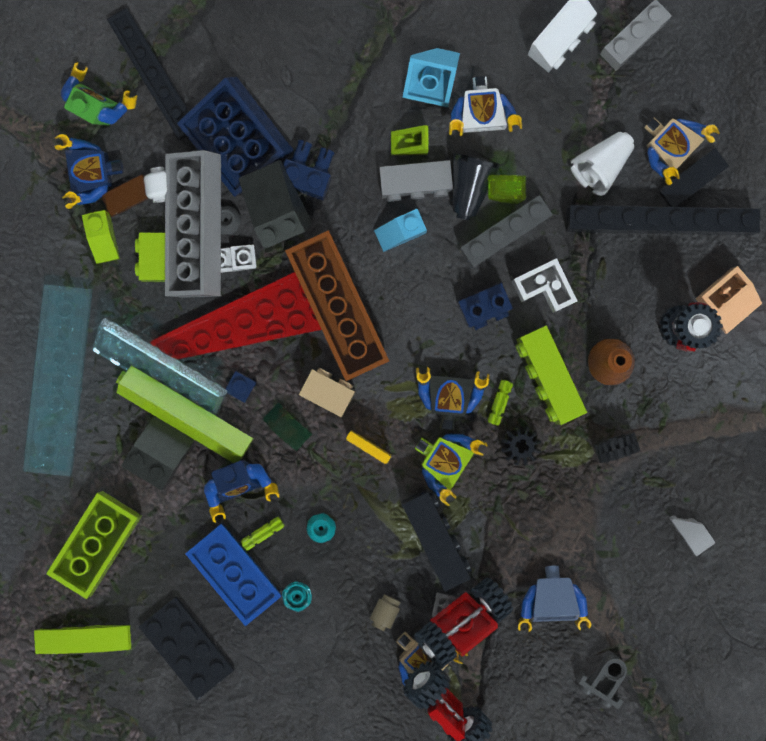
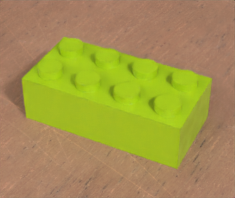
M547 325L516 339L518 343L515 345L516 351L520 358H525L528 364L525 366V370L529 378H533L536 381L537 387H535V391L540 401H545L548 407L544 410L549 421L562 425L586 414L587 411Z
M104 491L98 492L46 574L83 598L88 599L97 589L142 515Z

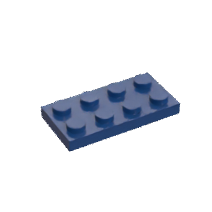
M223 523L185 553L244 626H247L282 596Z

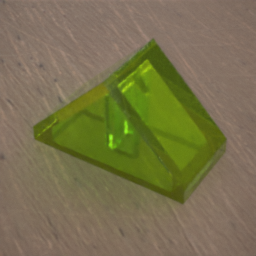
M489 175L488 199L510 204H519L526 200V176Z

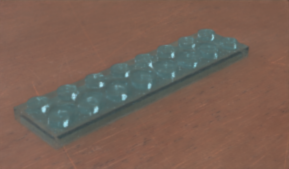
M44 284L23 467L24 472L72 476L93 291L91 289Z

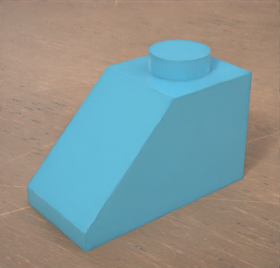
M415 209L391 220L374 230L383 252L426 234L427 229L418 209Z

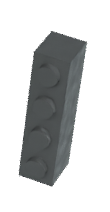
M539 195L462 246L459 251L471 269H474L548 220L553 214Z

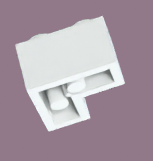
M557 258L511 281L521 302L543 292L552 313L577 302Z

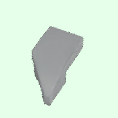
M676 516L669 517L677 532L683 537L696 557L715 544V541L701 522H697L694 518L681 519Z

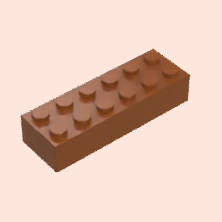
M329 230L285 250L345 381L389 362Z

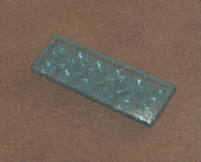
M104 318L99 324L92 349L94 352L126 371L132 365L213 415H218L228 392L221 385L210 381L198 371H194L179 360L168 356L159 348L148 344L139 336L120 327L117 323Z

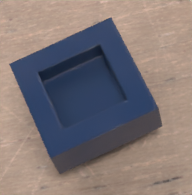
M235 371L224 392L246 403L257 382Z

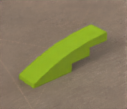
M89 625L86 627L34 630L35 654L92 653L131 649L130 625Z

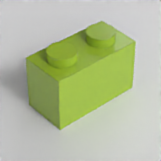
M139 233V239L135 240V251L139 253V262L135 263V275L139 276V280L142 282H165V233Z

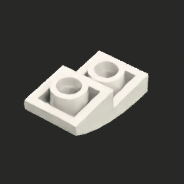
M254 245L232 246L221 249V273L256 268Z

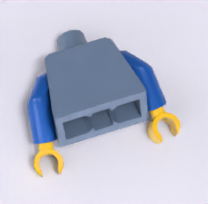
M559 566L545 567L546 578L537 579L536 585L529 588L522 601L521 618L518 620L519 631L522 623L529 624L528 632L532 630V622L575 621V625L579 630H581V622L586 621V626L589 629L591 622L586 617L588 609L585 595L576 584H572L571 578H560Z

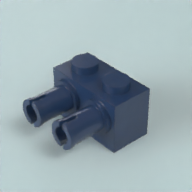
M298 140L293 158L285 159L283 166L297 192L324 201L331 182V175L328 173V169L335 153L331 150L327 152L326 148H320L315 166L312 168L307 167L306 161L313 145L308 142L304 143L303 140Z
M502 283L457 303L468 329L474 327L475 330L487 326V320L495 317L496 321L510 316L508 311L513 309Z

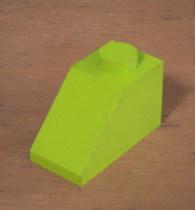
M103 210L82 215L86 238L96 264L120 259L109 212Z

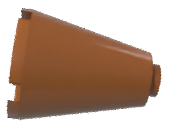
M605 339L598 342L591 349L588 357V368L591 375L598 382L606 385H617L626 381L632 374L635 365L632 350L626 343L618 339Z

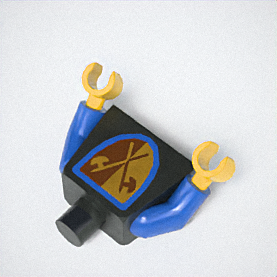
M427 367V373L420 374L419 368H416L418 394L426 409L431 410L432 414H441L440 429L454 430L455 416L465 417L466 413H471L481 401L485 387L489 384V374H487L486 379L481 380L479 379L480 372L478 371L476 372L475 379L431 376L429 367Z

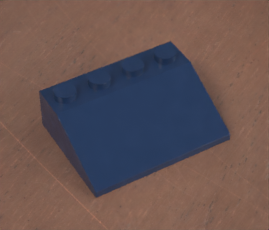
M237 77L224 78L177 123L198 151L205 150L221 154V180L234 197L242 193L239 182L240 177L275 161L281 160L282 162L294 151Z

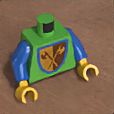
M78 62L74 64L71 76L61 89V97L66 102L64 108L92 124H114L127 112V109H134L136 107L137 95L130 98L129 90L123 93L122 103H116L79 83L84 80L88 68L86 67L83 71L77 69Z

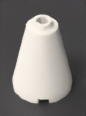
M617 132L576 156L571 161L574 164L571 167V171L583 187L586 188L589 185L593 188V194L600 196L606 194L634 149L633 138L628 133Z

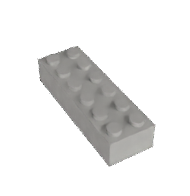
M205 150L166 154L165 296L179 298L221 296V154Z

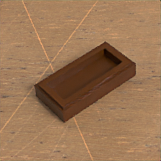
M143 175L108 191L101 197L111 217L149 199L146 196Z

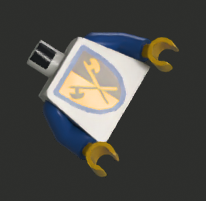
M485 76L473 78L474 90L465 91L464 97H460L451 111L449 135H452L453 130H458L460 136L463 133L505 130L507 122L509 132H512L513 125H518L522 129V118L517 115L513 105L504 94L499 93L497 88H487V77Z

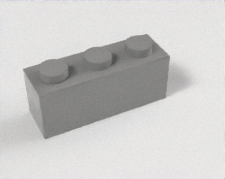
M654 0L604 47L600 55L617 71L669 21L672 15L657 0Z
M450 160L380 167L382 198H387L389 202L400 201L403 196H410L411 199L425 198L424 194L444 197L448 196V192L453 190Z

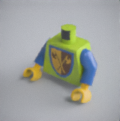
M446 434L442 438L438 437L434 444L421 438L416 445L415 450L426 456L421 463L423 466L422 475L428 487L445 505L450 506L446 502V498L449 495L456 499V495L451 491L452 487L473 454L484 455L478 451L480 445L488 446L486 442L475 440L464 434Z

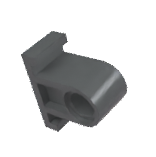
M609 654L600 661L588 681L587 676L582 671L575 678L580 684L578 687L580 690L588 695L594 693L599 696L598 701L608 708L614 706L619 709L624 702L615 692L627 674V667L614 654ZM612 663L619 664V668L615 673L608 672V667Z

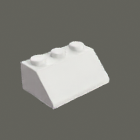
M569 0L532 43L528 56L548 73L553 67L557 70L566 59L563 55L568 49L572 52L581 42L578 39L583 32L588 34L596 24L593 20L597 13L588 0Z

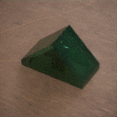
M279 402L263 418L264 422L274 433L295 451L312 435Z

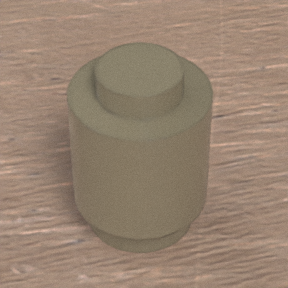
M386 594L383 595L382 599L379 598L369 618L373 621L372 626L382 631H385L386 628L391 629L400 610L399 605L401 602Z

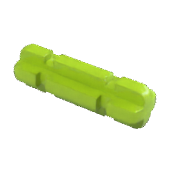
M506 380L500 382L498 388L500 390L497 392L491 408L493 411L488 417L489 423L496 426L500 425L501 414H504L509 399L508 393L511 392L513 387L512 382Z
M279 517L272 519L269 524L266 523L252 532L251 536L248 535L241 540L242 546L246 550H250L256 543L259 544L273 535L274 531L278 532L284 527L283 521Z

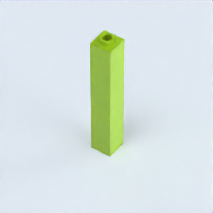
M132 365L127 372L122 371L116 381L118 384L117 394L232 463L241 461L253 440L252 437Z

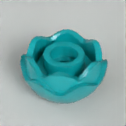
M320 513L308 520L307 534L313 541L324 543L331 540L335 535V521L327 514Z
M292 582L283 590V603L287 608L300 612L310 605L312 594L306 584Z

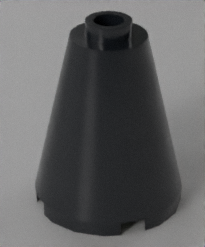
M454 153L453 212L457 213V218L470 220L471 216L476 217L499 170L500 163L487 162L485 159Z

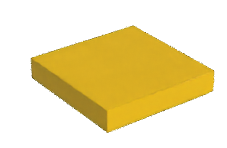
M353 430L346 437L347 441L384 464H387L391 458V454Z

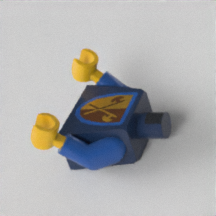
M64 134L55 137L63 141V146L56 145L54 146L55 149L62 150L66 147L69 149L65 150L71 192H67L62 197L63 199L70 198L72 200V203L65 205L67 209L72 208L76 204L95 203L107 193L108 188L112 187L111 175L124 173L122 161H109L108 154L102 151L100 146L82 139H69Z
M243 460L213 471L211 473L212 479L204 486V493L210 507L209 512L215 523L217 515H223V518L226 519V514L220 503L264 487L267 501H271L270 494H276L279 498L278 486L276 483H271V479L260 464H251Z

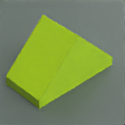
M423 125L392 131L391 155H428V126Z

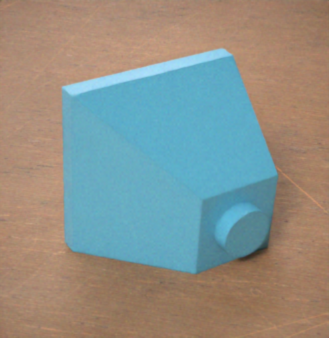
M436 48L411 55L402 98L448 107L460 53Z

